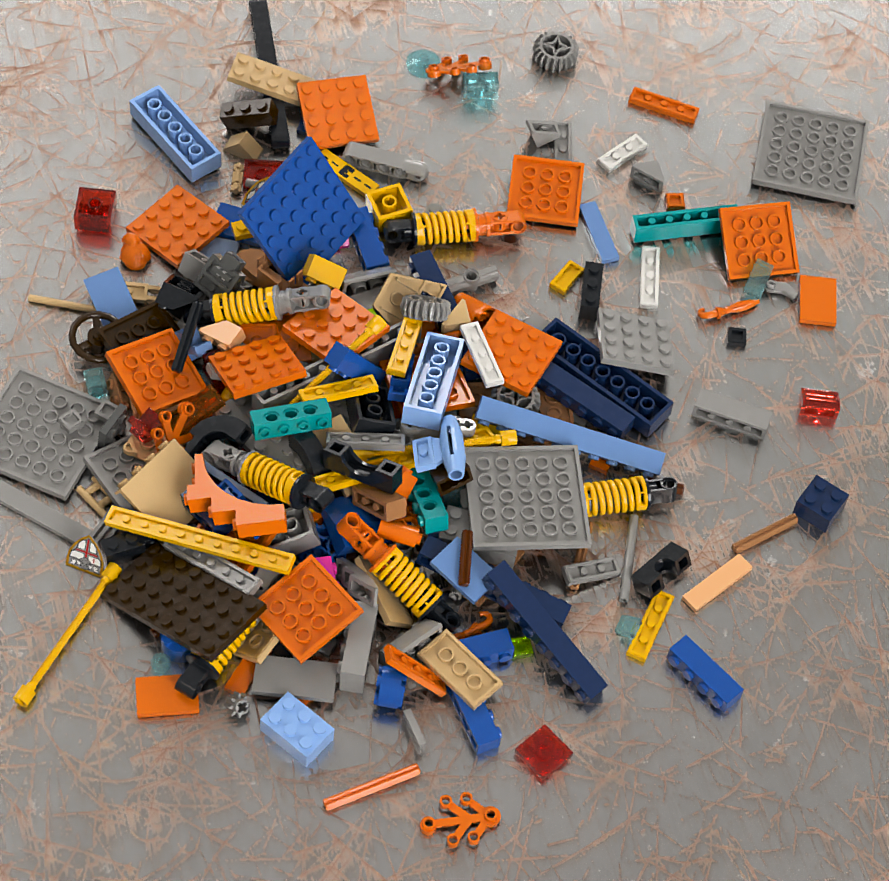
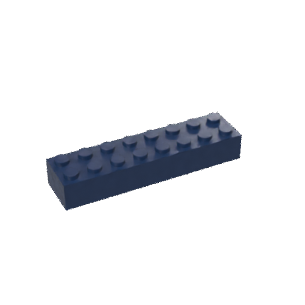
M555 318L542 330L563 341L561 348L551 362L635 416L633 428L647 438L671 415L673 401L629 369L601 363L599 348L558 318Z

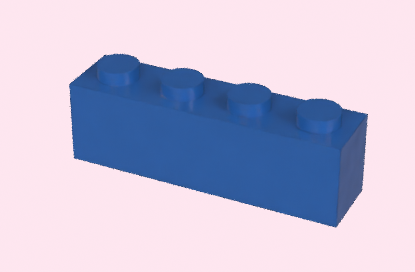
M367 206L360 207L359 209L366 219L352 233L351 239L363 271L376 267L390 266L388 255L384 254V244L378 238V228L374 227L373 214L369 213Z
M338 341L335 342L324 359L325 362L330 364L328 367L330 370L347 380L373 374L379 386L387 375L386 371Z
M507 628L459 640L485 666L498 661L506 662L513 658L515 648Z
M687 635L669 648L667 655L669 663L673 667H677L685 679L695 684L698 691L706 695L716 708H720L725 712L741 698L744 689Z
M446 685L447 692L476 754L478 755L499 747L502 733L500 728L496 727L493 722L494 716L491 709H487L485 705L486 700L475 710H472Z

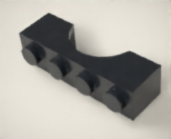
M334 438L323 449L324 468L393 494L402 484L401 464L386 458L378 465L368 464L354 453L350 444Z

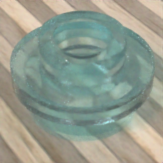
M164 653L156 654L151 659V667L157 673H165L171 667V659ZM164 661L163 664H158L157 662Z

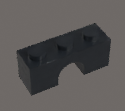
M585 262L578 318L597 320L596 312L600 303L604 263Z
M670 542L631 575L634 590L650 599L655 597L665 588L662 574L673 573L679 576L692 565L689 551Z

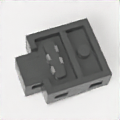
M226 252L224 256L220 253H213L193 284L208 297H210L211 293L223 294L225 292L229 296L230 292L236 293L246 278V275L241 272L246 262L234 252Z

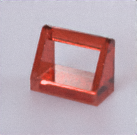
M800 388L799 415L837 419L840 411L838 392ZM806 395L832 398L833 402L807 399Z

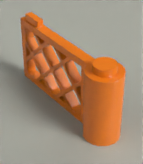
M406 499V502L410 505L406 508L407 517L389 522L381 519L377 535L380 538L382 537L383 539L415 548L416 544L420 545L423 534L419 533L420 527L417 521V514L413 515L410 512L413 511L412 502H408V499ZM407 522H412L415 526L408 525Z

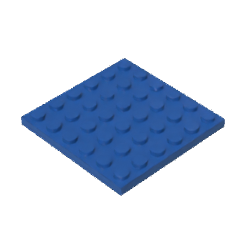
M308 136L237 213L281 277L289 281L294 276L295 284L296 274L301 269L303 270L309 254L318 255L329 261L366 219L312 137ZM303 276V282H304L306 285H308L309 282L306 281V280H305L306 277Z

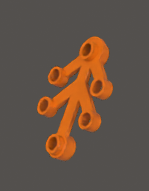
M461 54L458 55V61L452 63V57H442V63L429 65L425 72L430 78L440 77L441 74L456 76L460 75V71L475 73L477 72V66L479 70H489L492 68V63L489 57H480L477 62L467 63L469 62L468 55Z
M191 402L179 403L177 411L180 416L173 431L170 424L172 419L171 412L161 411L158 418L162 422L163 429L153 428L150 433L154 439L157 452L159 451L157 447L163 443L164 433L168 442L175 438L179 444H183L193 439L190 432L180 436L187 418L192 416L195 411V407Z
M469 792L461 794L460 803L463 806H469L478 814H469L454 804L449 795H443L440 797V807L449 810L456 817L442 819L424 817L420 822V831L424 835H432L435 833L436 828L460 825L454 833L448 835L446 841L450 848H456L459 845V840L471 824L480 822L476 830L470 831L467 837L469 844L477 845L487 827L496 826L500 822L501 813L496 807L482 806L473 800V796ZM468 797L470 800L466 802L462 798ZM448 800L449 804H443L442 801ZM491 813L494 815V817L489 818L487 814ZM431 822L432 826L428 827L425 823ZM475 835L478 839L472 840L470 836ZM451 838H454L457 840V842L451 843L449 840Z

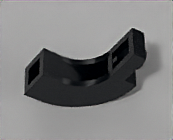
M229 415L212 416L199 422L189 431L193 439L186 444L185 451L195 461V454H201L214 440L228 439L242 447L252 435V430L248 424L236 417Z
M312 431L288 435L289 447L300 457L307 473L315 477L332 472L324 468V448Z

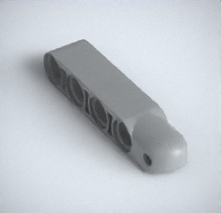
M348 142L341 158L353 167L400 179L419 182L425 180L429 175V168L423 162L412 160L407 155L356 142Z

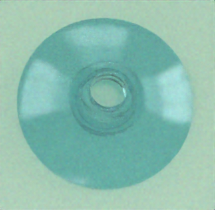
M416 50L410 53L406 59L407 69L418 77H428L425 69L431 64H440L439 57L429 50Z

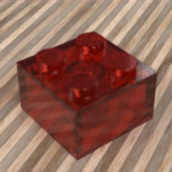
M79 187L74 212L75 229L112 233L117 207L116 191Z

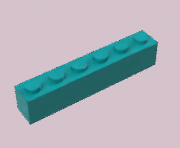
M731 204L632 215L630 232L633 242L721 233L718 209L736 207L738 205Z

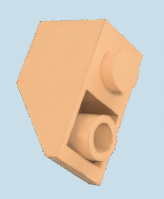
M227 320L199 329L202 341H211V344L217 346L222 352L240 346L246 338L241 327Z

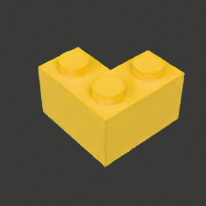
M309 254L303 267V276L306 277V281L316 284V286L320 284L327 285L331 290L334 288L340 289L347 273V269L315 254Z

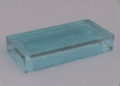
M759 258L756 259L742 292L760 299L774 266Z

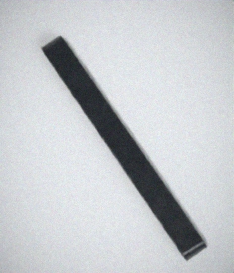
M249 0L257 59L278 66L267 0ZM263 94L264 99L272 98L279 110L277 125L268 126L272 149L290 148L284 101Z

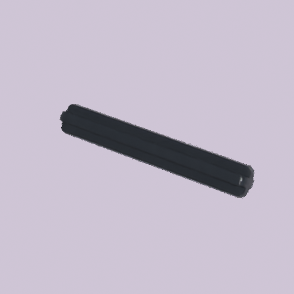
M195 301L192 303L171 368L174 372L180 373L183 371L203 308V304Z

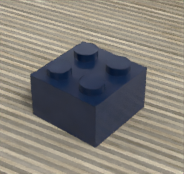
M816 475L797 500L793 513L826 533L845 507L849 494Z

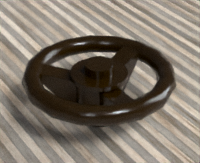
M102 311L87 312L77 317L70 325L68 333L70 346L75 353L84 360L96 364L109 363L105 356L98 357L87 353L102 354L108 351L96 334L97 330L102 328L100 319L108 320L111 323L118 320L112 314ZM92 319V328L87 334L88 340L77 344V328L82 322Z

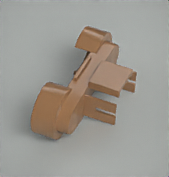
M250 248L237 253L246 262L241 271L246 275L244 280L257 286V290L263 288L265 291L266 287L278 285L280 290L309 287L303 282L302 269L296 274V284L294 276L289 281H286L274 272L276 268L264 251L260 249Z

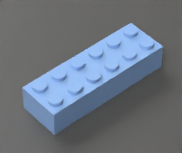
M160 85L129 100L131 116L191 183L221 167V152Z
M427 331L403 405L401 423L437 431L440 430L441 421L444 417L462 358L464 339Z

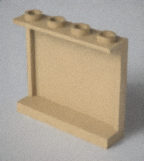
M174 438L169 442L165 440L157 447L159 451L156 454L152 452L144 460L146 463L142 467L138 465L131 472L133 476L130 479L125 478L117 485L119 489L115 494L121 493L137 512L187 525L194 517L183 506L180 494L187 490V485H192V478L195 477V474L193 475L191 463L195 461ZM157 540L161 545L164 544V541Z

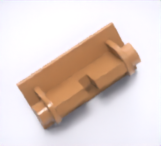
M113 371L106 381L110 402L118 406L122 403L129 410L131 406L130 398L127 393H122L126 391Z

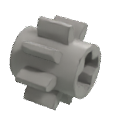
M237 691L227 696L226 704H224L228 708L227 714L241 718V715L248 713L249 705H251L246 700L248 696Z

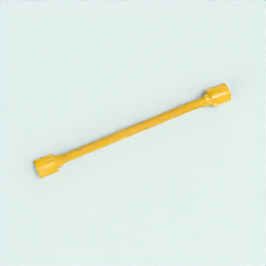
M376 314L365 325L366 329L348 348L354 351L368 337L381 332L387 326L384 319ZM327 366L305 388L318 386L333 371ZM296 395L289 404L301 402L299 396Z
M513 429L499 431V434L491 437L464 439V446L483 445L486 443L501 444V446L517 445V433ZM413 445L405 446V451H353L362 461L367 462V459L373 456L395 455V453L402 454L405 452L412 453Z
M113 562L108 563L100 575L102 578L99 585L93 591L88 601H86L81 611L76 615L30 682L26 685L22 684L13 697L17 704L27 707L36 695L34 692L36 685H38L65 644H67L79 624L84 620L104 588L121 574L122 569L120 566Z

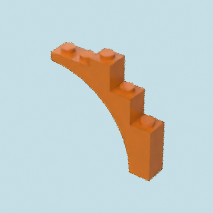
M195 454V462L191 463L193 475L195 474V477L192 478V485H187V493L184 494L185 506H189L190 513L208 511L209 518H213L215 526L233 523V529L237 530L239 538L287 532V516L284 504L267 505L251 503L226 493L208 475L203 454Z

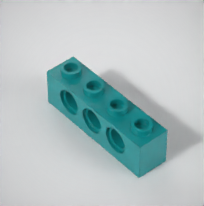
M326 398L249 411L250 427L255 441L332 427V412Z
M415 468L410 469L413 471L412 475L418 478L407 499L408 502H412V510L414 515L417 514L419 527H423L425 534L449 530L447 510L429 471L417 473Z

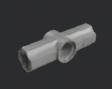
M491 264L479 269L468 268L464 271V274L445 281L452 295L463 291L474 292L478 289V286L499 280L497 267Z

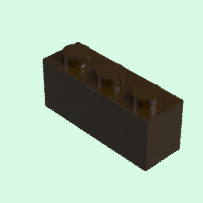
M272 98L225 102L221 104L219 118L227 130L277 125L279 110Z

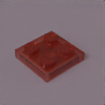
M546 724L515 748V753L542 780L546 779L573 756V752Z

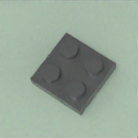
M122 403L119 404L100 429L98 450L114 443L116 436L124 432L127 426L125 421L128 415H126L127 406Z

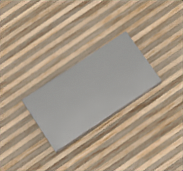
M267 656L261 665L255 664L252 694L283 697L289 692L297 699L333 703L338 663L306 660L300 664L296 658Z

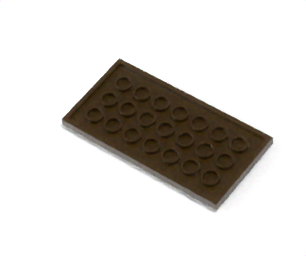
M155 543L147 548L144 553L121 572L118 578L107 585L100 595L105 601L210 663L267 609L265 602L250 594L247 595L172 554L159 543Z

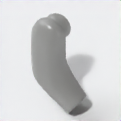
M768 280L764 285V289L767 292L782 294L792 301H795L799 296L795 289L786 282Z

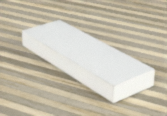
M634 134L599 157L597 163L607 173H610L645 150L648 144L637 134Z

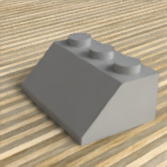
M385 266L346 274L339 290L347 296L365 292L372 288L383 286L389 273L397 274V271L392 267Z
M426 618L421 622L414 623L406 633H400L390 644L418 661L417 652L442 632L443 625ZM389 643L384 644L379 650L378 661L383 666H390L385 661L383 648Z

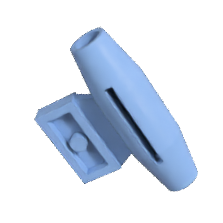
M446 415L441 421L440 438L428 436L412 440L415 469L417 473L436 469L438 465L444 463L449 478L458 481L464 477L466 453L463 433L457 418L454 415Z

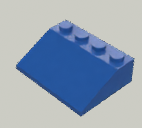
M352 495L347 498L344 496L335 498L321 513L337 556L358 552L338 533L336 528L337 523L347 513H357L376 534L381 521L380 518L353 505ZM384 539V543H386L387 545L392 544L393 542Z

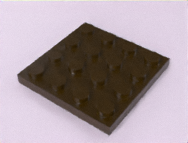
M153 302L98 329L96 334L109 351L172 328L174 332L180 330V328L169 313L158 306L159 303ZM201 357L193 360V364L200 362Z

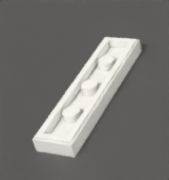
M642 246L639 308L658 309L660 247Z
M478 321L460 325L461 334L485 388L504 384L502 373Z

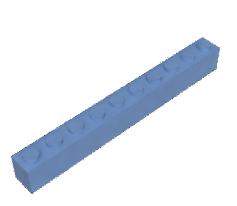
M481 396L474 417L480 425L489 427V424L497 426L496 429L499 431L515 429L518 437L525 438L527 435L533 437V441L544 444V441L552 443L551 446L578 445L579 455L581 453L587 454V458L599 461L600 458L606 460V464L615 467L619 464L625 466L624 470L630 472L638 470L649 478L660 475L666 453L486 396Z

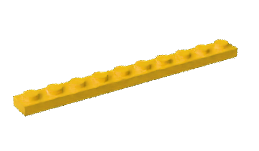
M487 426L476 429L472 437H463V439L491 437L494 434ZM486 443V444H483V445H482V444H481V445H474V446H470V445H469V446H466V447H486V446H490V445H493V444H492V443H491V444H487V443ZM413 452L395 453V455H387L366 462L378 465L386 458L401 464L402 467L405 466L408 469L415 468ZM334 471L314 477L316 484L327 487L332 492L362 483Z
M114 505L111 506L104 520L105 525L285 575L290 574L296 560L295 554Z

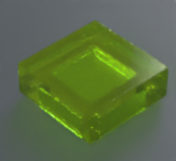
M524 636L511 639L515 648L513 660L533 657L534 653L529 638Z

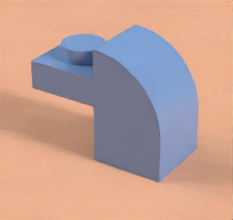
M196 327L188 352L191 361L205 356L207 350L213 348L211 341L201 340L198 327ZM184 328L175 331L179 341L181 340Z

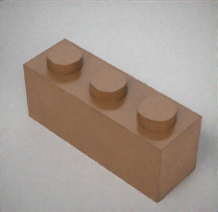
M365 483L352 486L353 505L386 522L407 516L406 497L396 492L393 494L387 493Z

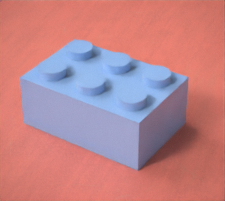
M289 692L260 719V730L306 768L334 740V728Z

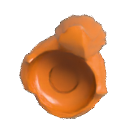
M127 233L121 239L123 246L119 258L129 269L135 271L142 270L150 261L151 253L148 247L140 241L141 239L137 234Z

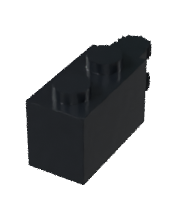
M124 532L100 540L101 552L106 566L109 562L119 565L135 560L147 548L157 543V539L131 532Z

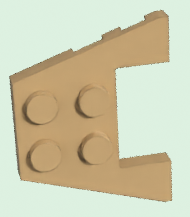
M389 273L372 307L391 327L403 321L405 317L401 314L400 309L402 297L406 295H420L423 291L432 297L441 298L448 285Z

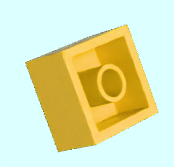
M400 183L366 192L365 206H367L369 213L373 214L374 225L378 228L379 233L383 232L382 224L388 219L410 218V213L413 212V209Z

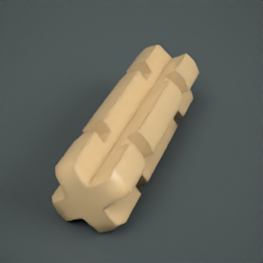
M237 162L233 166L231 192L235 195L241 193L244 165L241 162Z

